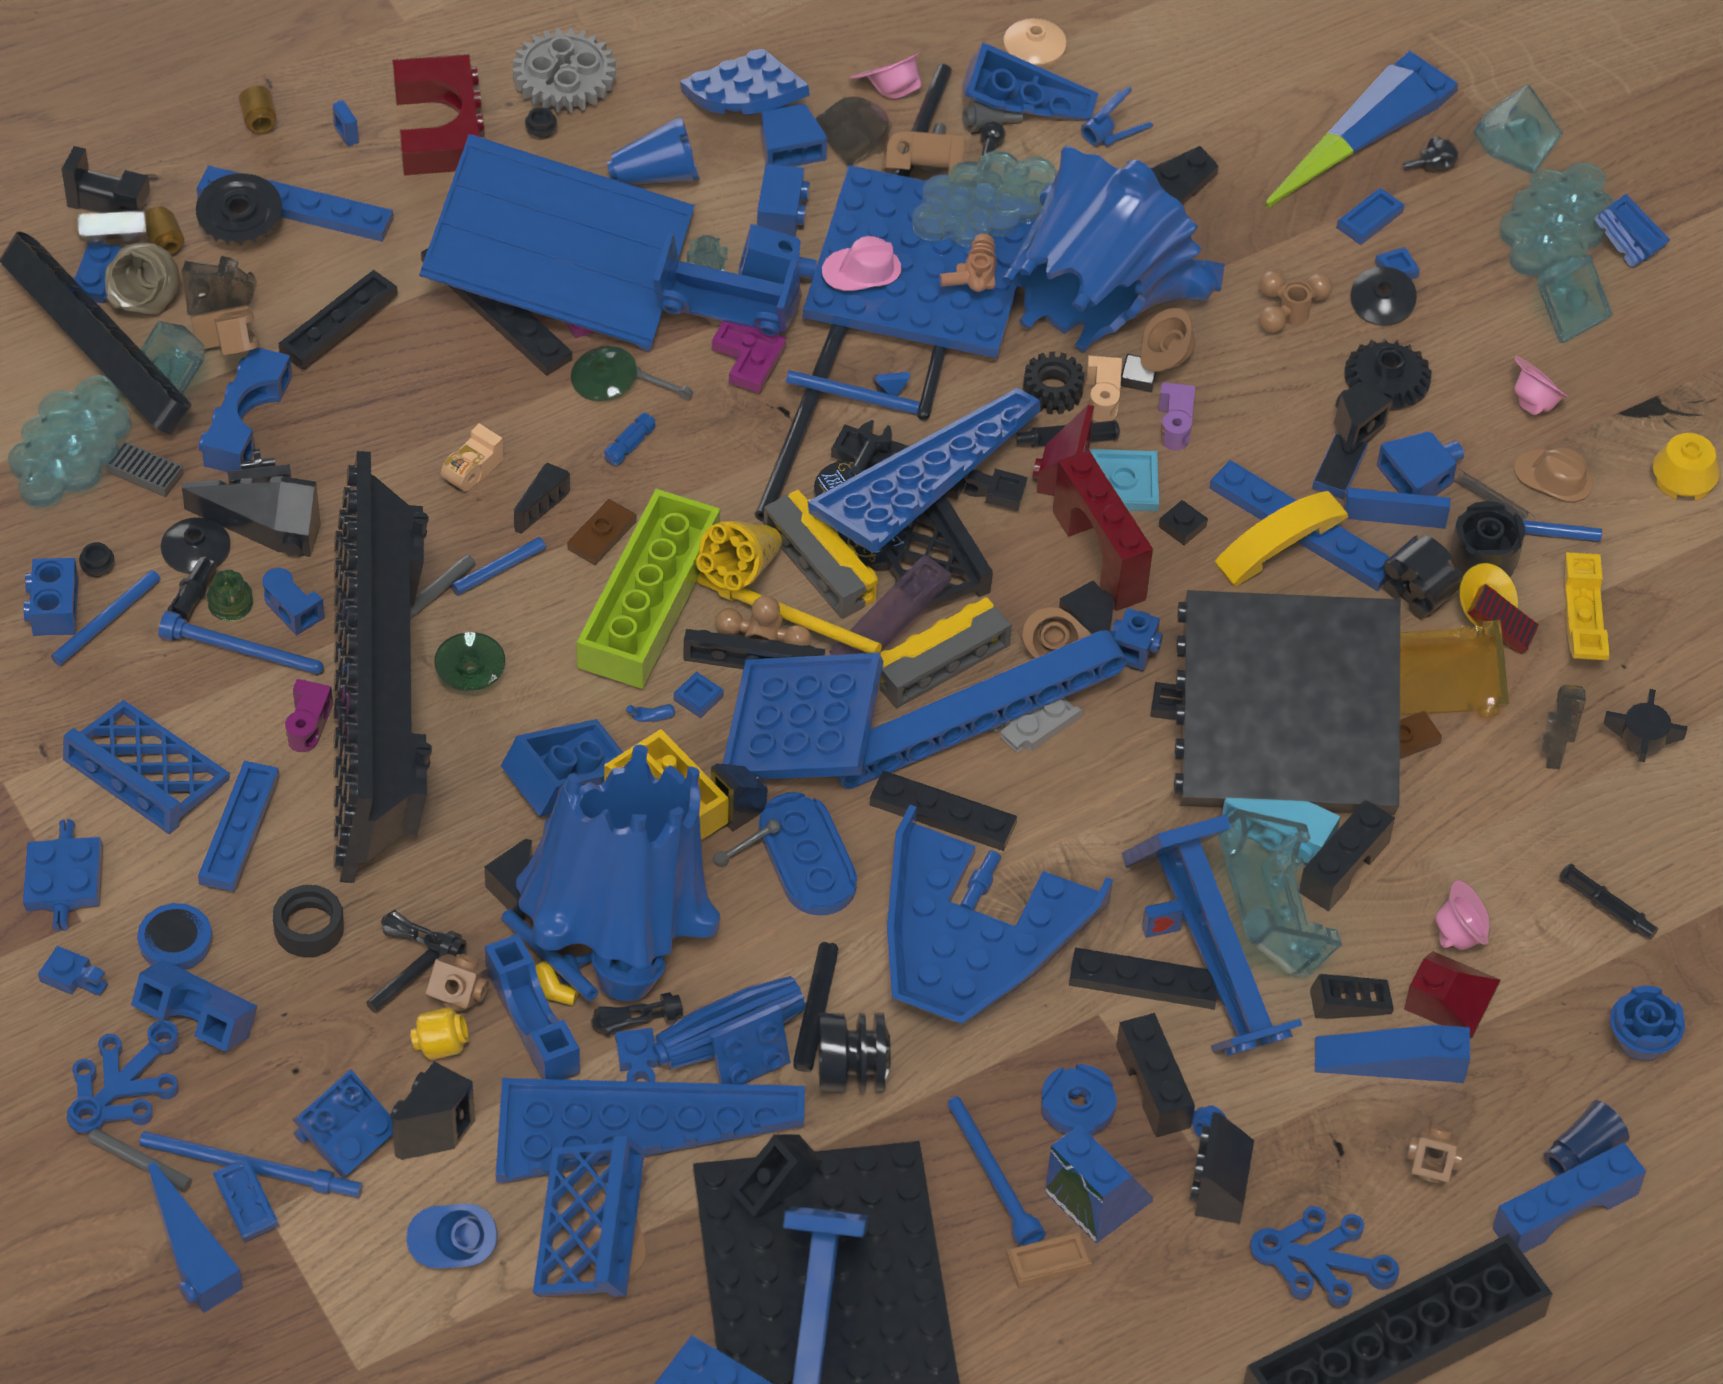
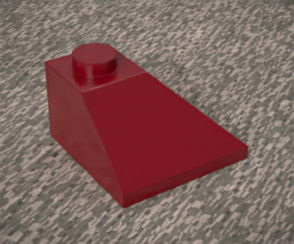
M1087 405L1045 446L1042 459L1036 458L1032 478L1038 479L1037 493L1054 496L1058 460L1090 450L1095 406Z
M1432 951L1423 958L1409 986L1404 1010L1441 1026L1469 1027L1470 1038L1472 1039L1501 980Z

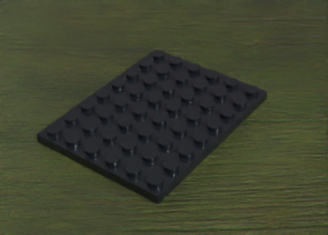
M920 1141L815 1151L823 1161L802 1188L759 1217H752L730 1191L756 1157L693 1163L716 1350L773 1384H793L813 1231L784 1228L785 1212L795 1206L870 1215L868 1232L863 1237L839 1234L820 1384H960Z

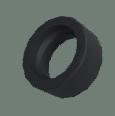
M300 885L289 889L281 895L273 907L274 934L279 945L288 953L299 957H316L333 949L339 943L344 931L343 908L338 897L329 889L318 885ZM317 908L329 914L330 923L321 931L312 934H300L288 928L287 919L298 910Z

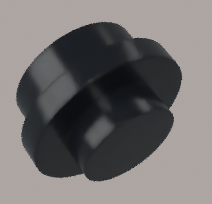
M537 107L532 109L526 117L525 128L533 136L546 137L556 131L557 119L550 109Z
M100 542L86 545L79 556L81 569L89 575L105 574L112 569L115 563L112 550Z

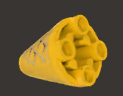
M721 521L709 527L701 537L696 565L716 586L729 591H737L753 583L776 556L782 545L781 535L775 528L767 525L739 521Z

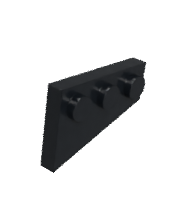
M1198 146L1152 167L1151 170L1162 189L1183 204L1190 196H1195L1218 175L1219 165L1201 146Z

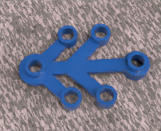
M167 1020L154 1022L147 1031L149 1043L120 1072L118 1057L122 1053L121 1040L115 1034L102 1036L98 1046L100 1055L103 1057L104 1087L94 1097L92 1083L97 1076L95 1064L91 1060L81 1059L73 1065L72 1071L74 1080L77 1082L78 1098L73 1101L67 1111V1121L74 1131L87 1134L91 1133L95 1128H101L104 1122L131 1119L136 1125L148 1124L153 1118V1111L150 1102L145 1099H137L127 1105H108L117 1097L157 1094L159 1098L169 1100L178 1094L177 1079L169 1073L161 1074L157 1078L134 1080L160 1054H169L177 1047L179 1037L175 1024ZM161 1039H169L167 1042H158ZM108 1044L116 1045V1047L111 1050H107L104 1048ZM83 1069L90 1070L86 1075L78 1074ZM164 1084L173 1085L170 1089L160 1088ZM139 1109L147 1110L143 1115L135 1114ZM84 1115H92L88 1119H81Z
M1317 1206L1308 1207L1304 1211L1302 1219L1281 1231L1273 1228H1263L1258 1230L1251 1239L1250 1250L1255 1259L1266 1266L1274 1265L1290 1285L1291 1294L1299 1299H1304L1311 1295L1314 1280L1310 1274L1298 1272L1290 1259L1304 1262L1328 1293L1329 1302L1337 1307L1346 1306L1350 1302L1352 1287L1348 1282L1338 1280L1328 1267L1367 1275L1369 1283L1379 1290L1392 1288L1396 1284L1399 1275L1397 1262L1388 1255H1380L1373 1259L1331 1251L1347 1241H1355L1362 1236L1364 1221L1355 1214L1346 1215L1342 1219L1340 1227L1308 1245L1292 1242L1308 1232L1318 1233L1323 1230L1326 1222V1213ZM1315 1216L1320 1219V1222L1313 1223L1308 1218ZM1353 1224L1358 1230L1351 1231L1346 1228V1225ZM1270 1242L1275 1244L1276 1246L1270 1248L1267 1247L1264 1243ZM1378 1266L1387 1267L1390 1271L1383 1272ZM1304 1282L1308 1287L1301 1289L1295 1283ZM1342 1290L1346 1293V1296L1339 1297L1334 1294V1291Z

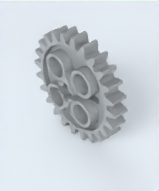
M556 28L555 35H551L545 30L544 38L541 39L533 35L532 43L524 41L523 50H516V59H513V81L516 82V90H522L523 99L531 97L533 106L542 102L545 108H549L551 105L555 106L556 113H559L562 107H567L569 113H572L573 106L578 105L580 109L585 110L586 102L595 106L597 105V97L605 99L606 90L612 91L613 82L616 81V59H613L612 50H606L605 41L597 43L596 35L587 39L585 30L581 31L578 35H574L573 28H570L567 34H562L560 28Z

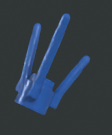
M1126 87L1122 92L1118 91L1094 117L1081 126L1082 135L1089 144L1098 146L1100 143H1103L1105 147H1108L1117 140L1142 132L1153 126L1152 122H1146L1112 134L1115 124L1109 114L1132 91L1131 87Z

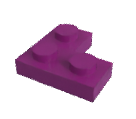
M722 322L712 339V350L738 358L729 373V383L757 393L761 392L786 348V338L765 335L759 329L728 322Z

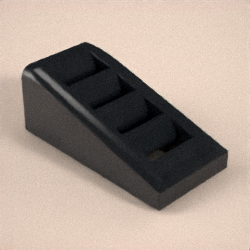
M548 462L543 465L514 508L515 532L522 534L566 497L570 492V473L567 470Z
M1319 973L1310 988L1315 1018L1334 1019L1392 1014L1394 1011L1388 980ZM1370 992H1375L1376 1001H1372ZM1356 993H1360L1361 1000H1357Z

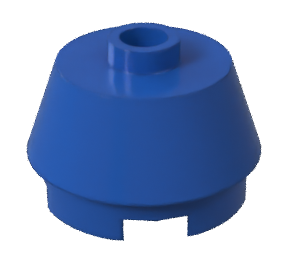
M594 950L591 954L599 988L609 997L621 1001H635L645 997L665 969L663 955L654 958L651 966L644 970L634 968L624 961L601 958Z
M1654 986L1634 987L1631 993L1618 999L1612 1008L1610 1021L1617 1044L1631 1058L1641 1061L1657 1059L1675 1047L1683 1037L1685 1022L1682 1007L1679 1002L1675 1004L1669 997L1661 994L1663 990Z

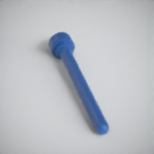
M165 611L160 621L158 636L163 639L175 641L185 637L312 674H320L324 670V665L321 661L188 624L181 614Z
M958 1096L951 1097L948 1100V1107L1013 1220L1011 1233L1018 1246L1042 1241L1046 1231L1039 1219L1031 1214H1026L963 1101Z

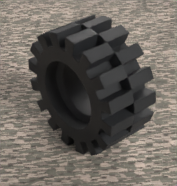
M1049 351V357H1046L1044 353L1038 354V360L1033 357L1030 360V364H1027L1025 367L1023 390L1040 400V410L1042 411L1043 408H1046V414L1052 415L1053 410H1057L1058 415L1064 414L1065 407L1070 412L1074 409V404L1079 405L1083 396L1085 373L1082 372L1083 367L1080 363L1076 365L1074 357L1067 360L1066 353L1061 352L1060 357H1055V351ZM1057 379L1066 385L1050 387L1042 383V381Z

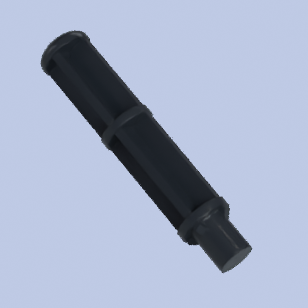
M1116 420L1093 422L1091 442L1117 440L1120 436V426ZM1066 425L1032 427L1029 431L1016 432L1017 446L1031 445L1034 448L1046 446Z
M1568 864L1562 869L1559 876L1562 883L1566 882L1590 899L1593 905H1598L1630 927V931L1639 932L1649 940L1655 936L1658 927L1645 918L1646 914L1643 912L1639 913L1609 892L1606 886L1599 885L1576 869L1574 864Z

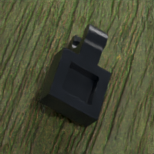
M996 468L993 476L973 469L968 473L964 493L973 497L987 494L986 503L1018 511L1028 477Z

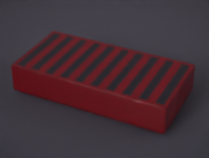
M1487 584L1478 589L1467 614L1520 654L1528 650L1539 626L1538 623Z

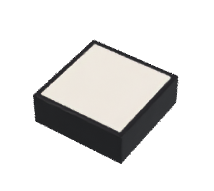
M1127 354L1121 374L1120 386L1152 392L1157 372L1146 370L1141 364L1140 356Z

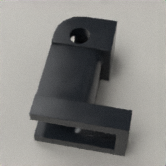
M73 146L61 168L66 202L69 208L83 209L113 216L124 221H132L138 217L150 194L148 175L125 170L121 177H116L89 170L86 148ZM120 205H124V206H126L128 209H124V208H122Z

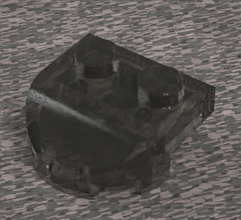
M861 97L843 98L815 118L826 134L827 142L847 166H853L873 150L880 155L884 151L890 128H892L891 121L886 112L877 104Z
M145 211L78 214L79 240L86 241V245L92 246L104 245L106 240L120 239V243L123 244L138 243L140 238L147 237Z
M221 256L218 265L185 261L182 268L187 315L192 316L243 305L249 306L253 299L257 286L256 278L252 272L246 274L238 268V261L233 258Z
M1562 685L1558 690L1553 712H1547L1546 733L1542 732L1540 754H1546V768L1560 770L1567 742H1575L1586 702V692L1582 686Z

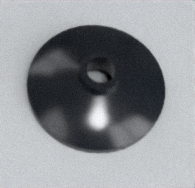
M1380 266L1368 269L1356 278L1351 288L1350 299L1354 311L1364 321L1378 326H1390L1402 322L1412 313L1416 305L1417 292L1413 281L1404 272L1396 268ZM1385 288L1390 291L1388 293H1381L1379 289Z
M200 517L188 518L175 523L165 532L161 540V554L164 561L174 570L185 574L192 572L202 556L214 561L216 568L219 567L227 559L231 548L230 537L226 529L216 521Z

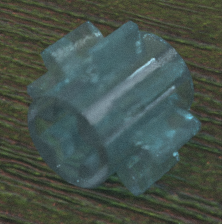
M703 235L696 241H690V250L687 251V263L724 270V261L727 260V247H720V238Z

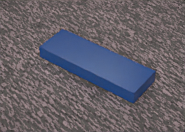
M1348 488L1344 510L1348 513L1347 519L1446 529L1450 511V498Z

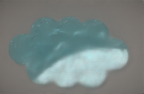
M1004 151L988 152L980 158L978 163L967 161L958 163L953 166L950 175H937L926 180L922 191L923 203L916 207L913 212L912 228L915 234L922 239L940 241L951 237L957 244L971 248L972 242L979 234L1001 237L1012 235L1017 231L1020 223L1035 222L1043 207L1039 200L1040 193L1047 184L1054 182L1057 170L1046 159L1030 157L1018 161L1013 155Z
M1576 163L1568 167L1564 173L1555 170H1541L1531 177L1527 190L1520 191L1515 195L1512 211L1507 212L1502 217L1499 233L1503 241L1512 246L1509 259L1510 264L1516 271L1527 276H1538L1547 272L1552 265L1563 269H1573L1584 263L1589 248L1596 247L1601 243L1604 228H1600L1595 221V217L1615 202L1610 195L1603 192L1606 179L1601 169L1588 163Z
M97 375L88 377L79 383L74 392L57 391L47 395L39 404V416L30 419L23 425L21 430L23 441L15 445L10 451L8 462L11 472L20 479L19 490L26 504L33 507H46L59 501L66 490L76 492L88 490L100 480L102 475L101 466L112 461L117 456L119 451L117 440L125 436L130 430L131 419L128 409L119 403L120 394L118 388L107 376Z

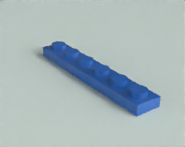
M208 165L196 188L197 197L214 180L238 172ZM267 180L275 186L280 194L282 218L383 242L394 219L392 209Z
M1229 460L1210 480L1209 489L1260 520L1297 501L1232 460ZM1335 525L1321 535L1315 530L1297 541V543L1376 591L1387 581L1383 566L1390 556L1339 525Z

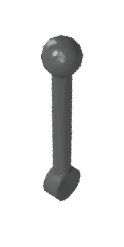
M633 366L629 370L631 378H641L678 393L684 400H689L693 395L690 387H679L642 372L638 366Z
M771 819L767 822L765 828L726 852H716L713 856L715 864L718 867L726 866L729 858L765 835L777 833L780 830V822L776 819Z

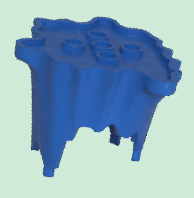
M1064 146L1061 150L1060 168L1054 182L1047 184L1040 193L1039 200L1043 207L1008 271L1002 277L1006 285L1009 286L1014 281L1015 286L1026 289V312L1019 321L1023 327L1031 328L1040 317L1047 318L1054 327L1065 335L1076 325L1084 324L1081 337L1075 343V347L1082 352H1085L1094 341L1106 334L1116 332L1127 321L1135 318L1152 306L1182 299L1204 301L1210 297L1216 288L1213 278L1192 259L1202 250L1191 238V235L1194 234L1198 226L1186 214L1183 205L1162 189L1151 168L1138 160H1129L1122 169L1116 168L1099 155L1085 154L1071 146Z
M635 745L632 758L624 767L612 769L606 781L601 785L587 783L580 787L581 781L577 778L576 774L568 775L567 783H561L552 815L544 823L542 839L529 864L516 879V888L521 895L519 907L534 922L532 940L537 946L546 950H559L571 944H586L601 958L624 961L634 968L646 970L651 966L654 958L672 952L673 938L679 936L707 938L714 936L718 932L720 914L708 897L703 871L699 814V769L688 767L685 779L679 771L669 765L664 769L660 779H656L646 760L648 748L644 745Z

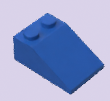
M598 719L516 736L501 767L541 817L552 814L561 783H567L568 775L576 774L577 778L581 781L580 787L587 783L601 785L604 782V765L624 752Z

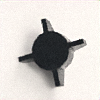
M1654 689L1649 690L1646 703L1633 705L1627 711V714L1606 711L1603 722L1605 726L1625 741L1630 750L1637 753L1638 761L1645 762L1647 755L1657 752L1664 745L1684 740L1688 726L1671 723V718L1667 711L1654 704L1656 693Z

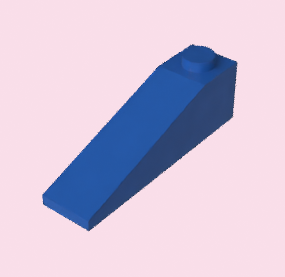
M1426 1025L1319 1036L1315 1038L1316 1073L1464 1083L1470 1062L1469 1027Z
M153 1161L148 1164L149 1176L181 1281L178 1284V1288L189 1304L195 1302L200 1310L205 1313L243 1289L240 1269Z

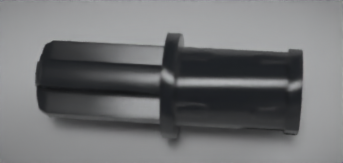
M205 556L200 557L189 577L183 578L180 581V589L167 610L181 614L183 619L188 620L195 604L206 594L204 587L213 574L216 563Z

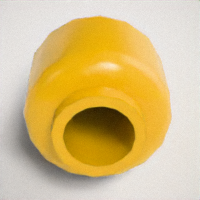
M450 1007L420 1014L417 1017L416 1028L411 1029L413 1047L416 1051L421 1050L429 1060L461 1053L464 1043L469 1041L468 1027L463 1014H457Z

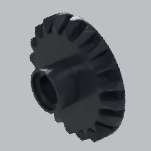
M236 173L220 177L203 189L196 202V216L199 226H202L206 235H212L215 241L224 240L227 245L232 241L238 242L241 246L247 240L255 243L257 237H267L270 229H276L277 220L281 219L282 201L278 190L266 179L253 174Z
M1384 338L1380 343H1376L1371 339L1368 345L1360 344L1356 351H1351L1349 359L1346 360L1344 375L1349 389L1358 382H1361L1392 399L1390 409H1401L1414 405L1427 394L1431 385L1432 370L1429 369L1428 360L1422 358L1421 351L1414 352L1411 344L1402 346L1398 340L1395 343H1388Z

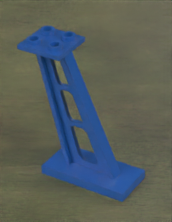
M1227 814L1158 833L1122 852L1125 867L1157 858L1175 899L1181 901L1184 909L1183 917L1237 1034V1037L1213 1044L1211 1048L1213 1052L1224 1049L1226 1056L1258 1047L1257 1039H1259L1260 1045L1263 1046L1293 1037L1291 1029L1302 1026L1301 1019H1296L1272 1026L1201 845L1205 841L1231 829Z
M795 1206L785 1212L784 1228L813 1231L793 1384H820L839 1234L863 1237L868 1232L870 1215Z

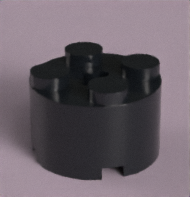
M1482 501L1468 506L1466 511L1457 518L1450 550L1452 560L1456 567L1459 566L1462 576L1475 565L1489 563L1501 568L1511 577L1518 565L1525 537L1524 523L1516 512L1514 515L1505 510V505L1498 502Z
M1416 535L1384 562V574L1387 579L1384 583V588L1392 598H1403L1409 603L1412 613L1422 619L1426 615L1431 614L1460 589L1463 576L1459 566L1454 570L1448 562L1452 556L1443 545L1430 536L1423 535L1417 538L1418 535Z

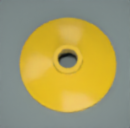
M1482 563L1471 567L1464 574L1460 584V601L1469 620L1478 628L1491 632L1467 614L1478 589L1487 584L1517 608L1518 596L1511 578L1505 571L1496 565Z

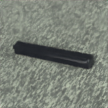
M822 942L818 947L805 1005L806 1009L804 1010L793 1059V1066L798 1071L810 1072L814 1066L819 1043V1014L826 1011L838 956V946L835 943Z

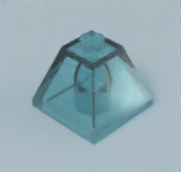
M1530 84L1524 85L1487 111L1473 130V133L1489 156L1530 174L1538 170L1563 134Z
M1590 255L1567 256L1542 270L1537 285L1560 343L1570 340L1613 315Z
M158 321L141 348L145 355L182 394H184L204 361V344L184 325Z

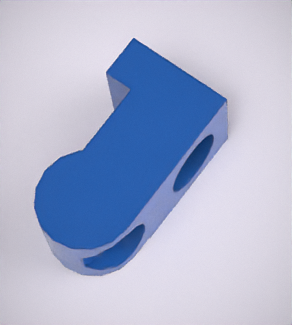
M273 568L264 574L262 583L266 604L296 636L325 618L323 599L315 591L306 595L293 582V576L288 570Z

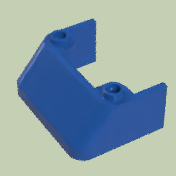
M671 232L666 234L653 278L657 301L662 305L664 311L671 314L683 312L759 329L761 333L769 336H777L778 333H783L787 330L798 309L802 296L798 262L796 260H790L784 284L686 263L678 259L674 233Z

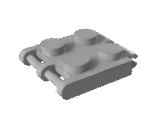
M1061 698L994 727L992 730L995 733L1001 731L1002 735L1000 738L1016 753L1021 752L1025 748L1032 752L1080 719L1084 711L1079 706L1074 707L1065 698Z

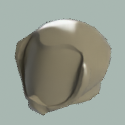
M138 242L121 248L114 260L108 263L105 270V290L108 295L106 299L113 308L125 311L158 315L164 312L165 306L175 298L180 284L178 265L170 253L156 243Z

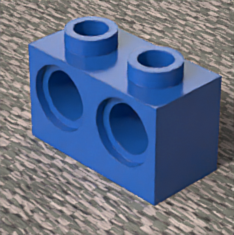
M75 558L32 559V573H26L25 575L26 594H30V601H24L23 610L24 621L31 622L33 636L76 634L79 578Z

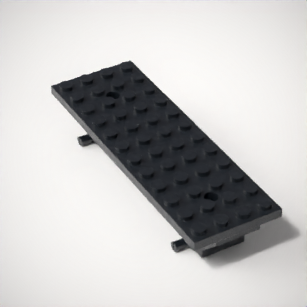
M357 451L354 465L348 464L346 484L350 487H344L342 496V508L346 509L339 510L338 530L335 531L334 551H338V557L340 558H335L334 579H338V585H335L334 606H338V613H335L334 634H338V641H335L334 662L338 663V670H335L334 691H338V698H335L333 717L334 720H338V727H335L333 747L338 749V756H335L333 776L338 778V786L334 788L333 806L338 807V815H335L333 836L338 837V845H335L333 867L340 868V882L347 883L355 882L359 862L367 863L402 835L417 836L427 796V769L430 767V755L432 753V746L426 743V734L412 733L410 605L415 604L423 568L424 539L427 536L426 528L429 516L423 512V506L408 505L376 476L371 475V452Z

